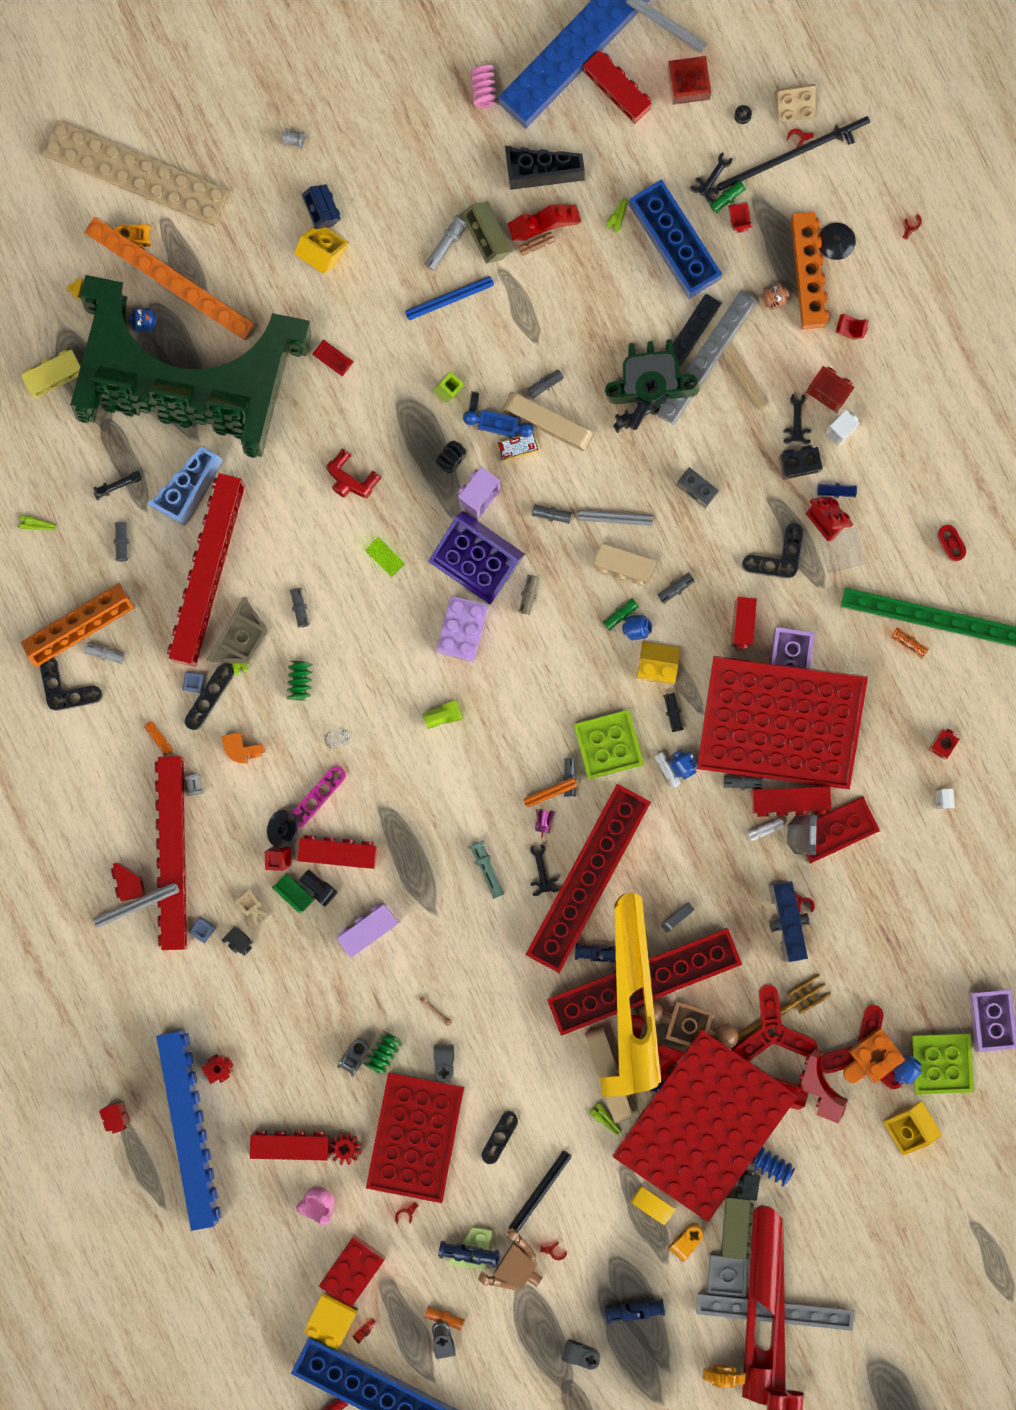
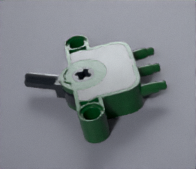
M671 339L666 340V351L654 352L653 342L648 341L647 353L636 354L635 344L630 343L628 357L623 362V381L610 382L605 387V394L610 403H637V407L627 424L632 430L638 429L648 409L652 411L655 406H661L668 397L670 399L693 397L700 391L698 380L694 375H680V366L677 357L673 353ZM694 383L692 388H686L687 384ZM613 391H619L617 395L611 396Z

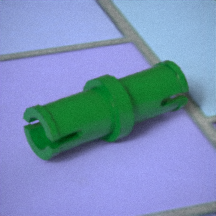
M738 180L727 191H722V195L709 204L711 209L717 214L727 204H732L737 196L746 191V188Z
M631 598L622 607H617L615 612L602 622L611 631L622 620L625 621L626 617L639 608V606Z

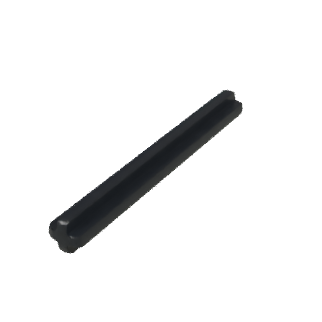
M565 1150L562 1151L510 1224L509 1229L513 1228L517 1233L520 1231L571 1159V1154Z

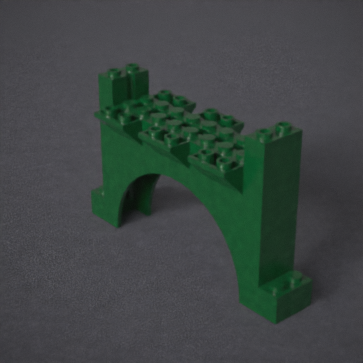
M86 275L80 297L85 311L94 315L70 404L75 418L82 423H95L99 404L101 403L102 408L110 413L117 411L122 412L126 416L133 417L134 415L140 416L141 412L146 414L153 412L156 413L160 422L164 424L175 423L183 428L195 427L196 423L200 425L211 424L216 434L222 436L228 434L241 439L243 453L251 458L262 457L287 355L290 353L296 357L307 356L312 336L310 321L272 313L269 324L261 338L239 358L213 368H179L152 357L131 336L126 326L128 297L122 295L123 282Z

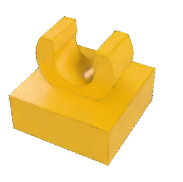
M76 278L75 284H68L67 291L72 292V297L82 302L80 294L84 280Z

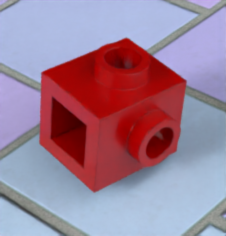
M216 1054L207 1059L208 1064L201 1067L209 1083L212 1084L217 1080L222 1083L229 1079V1074L233 1072L232 1067L234 1066L229 1057L224 1055L219 1057ZM217 1065L221 1067V1071L217 1070Z

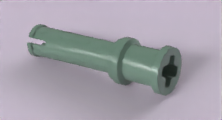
M482 840L469 846L468 849L472 851L476 860L475 865L480 867L493 896L492 898L495 899L504 895V892L490 863L491 856L487 854L484 847L485 842Z

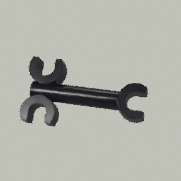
M723 152L719 155L718 164L707 181L704 183L701 178L697 177L695 181L699 183L700 187L695 188L692 185L690 187L693 193L705 196L708 203H712L714 200L709 197L710 193L715 195L719 193L718 189L711 188L722 170L729 167L732 163V158L728 162L722 161Z
M792 394L790 402L794 406L793 430L790 428L784 429L783 433H789L791 438L784 439L783 443L790 444L794 441L809 444L811 440L804 439L803 435L810 434L811 430L804 429L801 431V405L805 401V395H801V401L796 402L795 396Z
M655 406L652 411L648 409L645 416L650 413L652 415L657 414L661 406ZM625 410L623 415H615L616 423H614L613 427L617 433L623 427L625 429L629 428L627 424L633 413L629 414L628 410Z
M133 472L128 477L109 485L103 483L101 487H94L93 494L96 500H100L103 496H109V492L141 481L140 472Z
M541 845L540 853L534 852V848L531 846L530 851L535 856L540 883H531V886L537 885L539 887V891L533 893V896H539L541 893L548 891L558 892L559 888H551V883L557 881V878L547 880L543 860L544 845Z

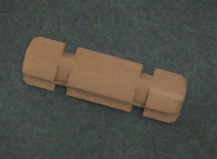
M551 232L546 233L544 237L540 236L529 241L528 244L520 245L519 251L522 256L529 254V251L534 252L545 247L546 244L554 243L555 238Z

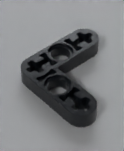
M797 523L787 526L784 534L781 559L748 555L742 561L743 570L747 573L786 579L794 577L798 570L803 535L802 527ZM793 527L799 532L794 538V541H798V544L787 542V539L791 540L792 533H789V530H792ZM788 546L796 548L794 556H789L786 553ZM752 559L753 563L759 564V560H762L761 571H758L759 566H753L752 569H749L745 562H749ZM772 562L775 565L774 571L767 572L764 568L765 563ZM778 563H781L780 567L782 568L791 565L790 568L794 569L789 575L786 574L785 570H780V574L776 573L779 568Z
M54 657L49 660L54 663L51 666V671L53 673L56 672V675L46 676V673L50 674L49 669L45 667V664L48 663L47 661L40 665L46 701L50 709L61 711L95 704L102 700L103 692L97 686L64 691L59 663ZM51 678H55L58 681V685L54 689L48 687V681ZM93 689L99 693V695H96V699L86 697L87 701L84 702L82 691H85L86 695L91 694ZM73 693L80 695V701L76 704L70 701V696ZM63 695H66L67 706H65V702L58 703V707L52 704L55 697L63 700L65 699Z

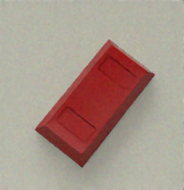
M324 339L312 354L342 377L354 362Z

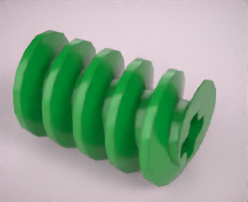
M289 661L294 663L288 666V669L293 671L288 673V677L293 680L287 681V684L293 687L287 689V692L292 694L287 696V700L307 701L305 698L310 697L311 694L307 693L306 690L311 689V686L306 685V683L312 681V679L307 677V675L312 674V671L308 670L307 667L313 666V664L305 661Z
M384 1031L387 1034L386 1036H379L383 1042L375 1043L378 1049H371L375 1055L367 1056L371 1062L363 1063L366 1067L379 1074L380 1072H387L384 1066L391 1065L388 1059L394 1060L395 1056L392 1052L398 1053L399 1051L396 1045H403L400 1039Z

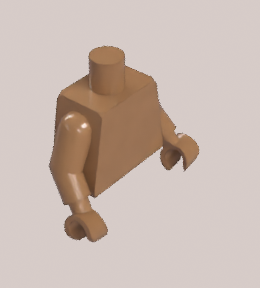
M511 1228L505 1233V1236L514 1241L497 1266L493 1276L489 1277L481 1271L478 1280L485 1286L489 1284L511 1290L523 1288L527 1281L537 1287L543 1277L534 1272L537 1266L536 1254L530 1245Z

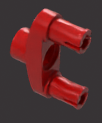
M342 448L333 461L330 460L326 465L327 471L336 480L332 489L343 498L349 492L362 498H368L374 486L381 479V476L379 474L376 475L375 471H371L363 483H359L341 469L351 457L350 453H345L346 450Z

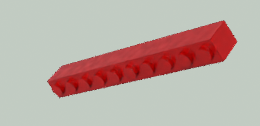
M158 757V761H155V773H158V780L155 781V791L158 792L155 808L156 811H159V819H156V830H159V838L156 839V849L159 850L160 857H157L156 860L157 869H160V877H157V888L161 889L173 883H176L179 888L178 893L157 902L158 908H161V915H158L157 919L158 927H161V935H158V946H161V950L187 949L184 757Z

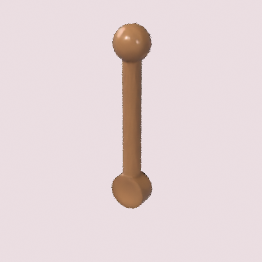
M423 996L420 998L424 1004L444 1021L446 1026L452 1024L451 1019L442 1015Z

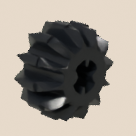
M453 440L440 451L441 453L437 456L436 464L441 470L450 474L462 463L467 450L462 444Z

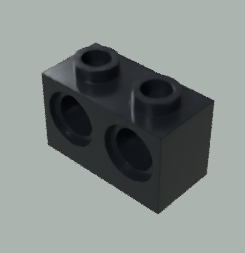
M812 445L804 446L800 451L795 452L794 449L785 450L779 456L783 480L820 473L823 469L818 447L813 448ZM805 456H812L814 463L808 464L805 461ZM786 460H794L796 466L793 468L788 467Z

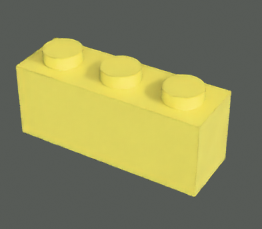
M72 349L64 350L58 354L59 356L42 361V365L36 368L30 367L24 371L25 373L21 377L34 399L78 377L81 364Z

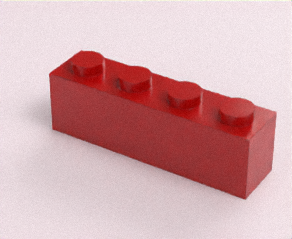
M599 50L583 65V72L634 124L651 110L652 103L650 97L638 90V85L632 79L629 80L625 76V72L621 67H616L612 63V59L607 53L603 54Z
M830 787L751 791L752 814H757V817H769V813H776V816H788V812H796V815H807V811H815V815L827 814V810H831Z
M305 835L304 839L299 838L297 861L375 869L377 846H373V842L370 841L354 844V840L351 839L335 842V838L331 837L316 840V836Z
M255 1130V1133L250 1135V1159L328 1161L330 1135H325L324 1131H314V1135H308L306 1131H294V1134H286V1131L277 1130L275 1134H267V1130Z

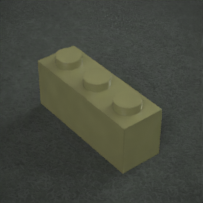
M488 201L472 204L461 213L486 264L501 261L512 252Z
M727 1196L725 1198L721 1256L723 1258L746 1260V1254H750V1243L747 1242L748 1235H751L752 1223H749V1215H753L754 1204L750 1203L751 1200L735 1196Z

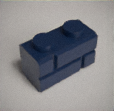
M327 184L311 186L301 194L315 229L332 227L341 220L340 212L335 206L333 195L329 191Z

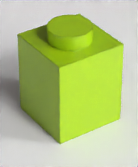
M449 372L441 378L432 391L446 403L465 384L452 372Z

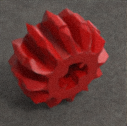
M340 1132V1139L334 1136L332 1139L335 1143H329V1147L335 1148L329 1151V1155L336 1154L333 1161L335 1162L340 1158V1165H343L344 1159L350 1165V1157L357 1161L358 1158L355 1154H361V1150L355 1149L361 1146V1142L354 1143L358 1137L355 1135L350 1139L351 1132H347L346 1138H344L343 1132ZM344 1144H347V1148L350 1147V1150L343 1153V1149H340V1146L343 1147Z

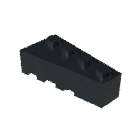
M505 146L510 190L585 181L582 153L548 152L544 149L538 151L529 150V148L525 147L519 149Z

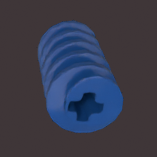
M762 1146L752 1160L751 1165L755 1164V1171L761 1167L762 1175L768 1171V1179L774 1175L775 1183L781 1179V1186L784 1187L790 1180L795 1167L792 1169L790 1162L785 1165V1159L783 1158L778 1161V1155H774L771 1158L772 1152L769 1150L765 1153V1148Z

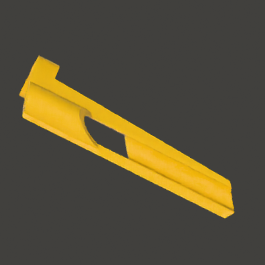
M636 893L622 894L614 905L619 1075L599 1077L601 1097L625 1096L645 1092L657 1087L661 1082L642 897ZM640 988H643L647 1034L642 1039H638L633 1035L629 1002L630 996Z

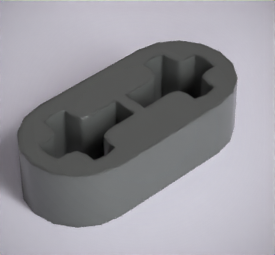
M689 902L663 922L661 927L666 933L669 932L695 909Z

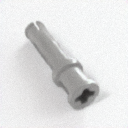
M457 216L453 217L454 221L448 229L444 230V237L424 263L425 266L430 267L433 271L452 243L459 240L458 236L463 229L468 227L466 222Z

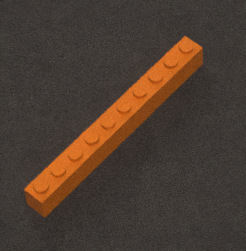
M93 217L84 231L85 234L241 339L247 340L256 327V323L100 218Z

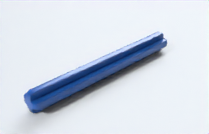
M487 276L405 311L407 319H415L494 286L491 276Z

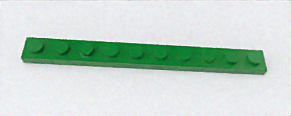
M844 588L840 605L842 608L1016 647L1015 626Z

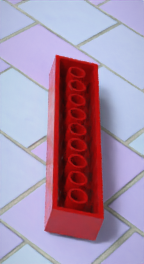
M219 473L218 477H215L213 480V496H209L207 502L209 511L203 517L202 525H204L203 533L200 532L198 535L197 543L199 547L198 551H194L193 570L190 569L188 572V588H184L182 595L184 603L178 609V625H174L172 631L174 640L172 644H169L167 650L170 660L192 667H197L245 489V483L241 478Z
M616 784L525 954L526 956L560 974L651 802Z
M722 929L648 958L653 1000L743 965L729 929ZM616 971L547 998L561 1036L617 1014ZM643 988L636 990L630 996V1009L644 1004Z

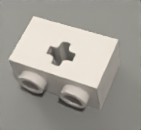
M845 410L829 426L825 434L839 447L860 424L858 417L853 412L849 413Z

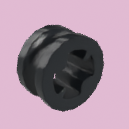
M741 105L735 110L734 118L739 124H747L751 119L752 111L748 106ZM744 111L747 112V114H746V116H748L747 118H746L745 116H743L742 118H740V113H739V112H741V113H743Z

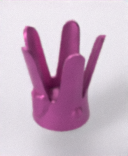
M536 809L537 822L535 831L542 832L541 838H543V832L550 833V825L556 811H550L548 814L546 810L542 811V809H539L538 812V809Z

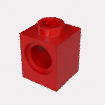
M948 728L946 730L942 729L928 750L944 760L948 759L960 739L956 737L957 734ZM942 738L948 739V748L941 746L940 741Z
M272 846L264 851L265 870L284 871L292 866L291 847L277 848Z

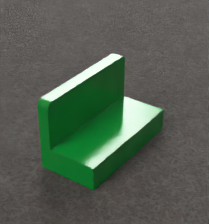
M287 873L277 884L272 886L299 914H302L315 900Z

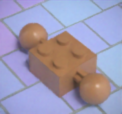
M675 1000L672 1013H668L663 1010V1007L658 1002L653 1001L655 1025L660 1022L668 1025L664 1035L665 1039L689 1046L699 1031L703 1029L730 1049L738 1042V1033L733 1026L721 1025L718 1028L710 1026L714 1015L711 1011ZM644 1003L640 1008L639 1016L644 1018V1024L647 1025Z

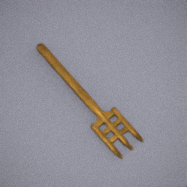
M819 974L787 992L791 998L789 1003L780 1007L781 1015L792 1008L798 1009L799 1014H803L831 995L829 992L818 999L814 995L825 986V983L812 990L809 987V984L820 977ZM804 987H805L806 990L808 991V992L805 993V994H804V993L802 992V990H801V989L804 988ZM798 991L801 997L796 999L794 993ZM810 996L813 999V1002L809 1003L807 1000V998ZM802 1001H804V1003H805V1005H806V1006L803 1007V1008H802L801 1005L799 1004V1003L802 1002ZM761 1019L738 1032V1042L761 1027Z

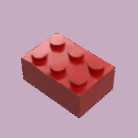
M354 1234L319 1284V1287L339 1302L352 1308L386 1257Z

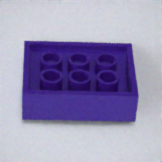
M462 511L454 518L428 562L488 604H491L515 571L525 553Z

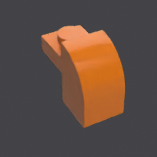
M241 732L222 736L226 755L237 763L248 764L247 756H250V759L261 757V753H266L263 744L245 747Z

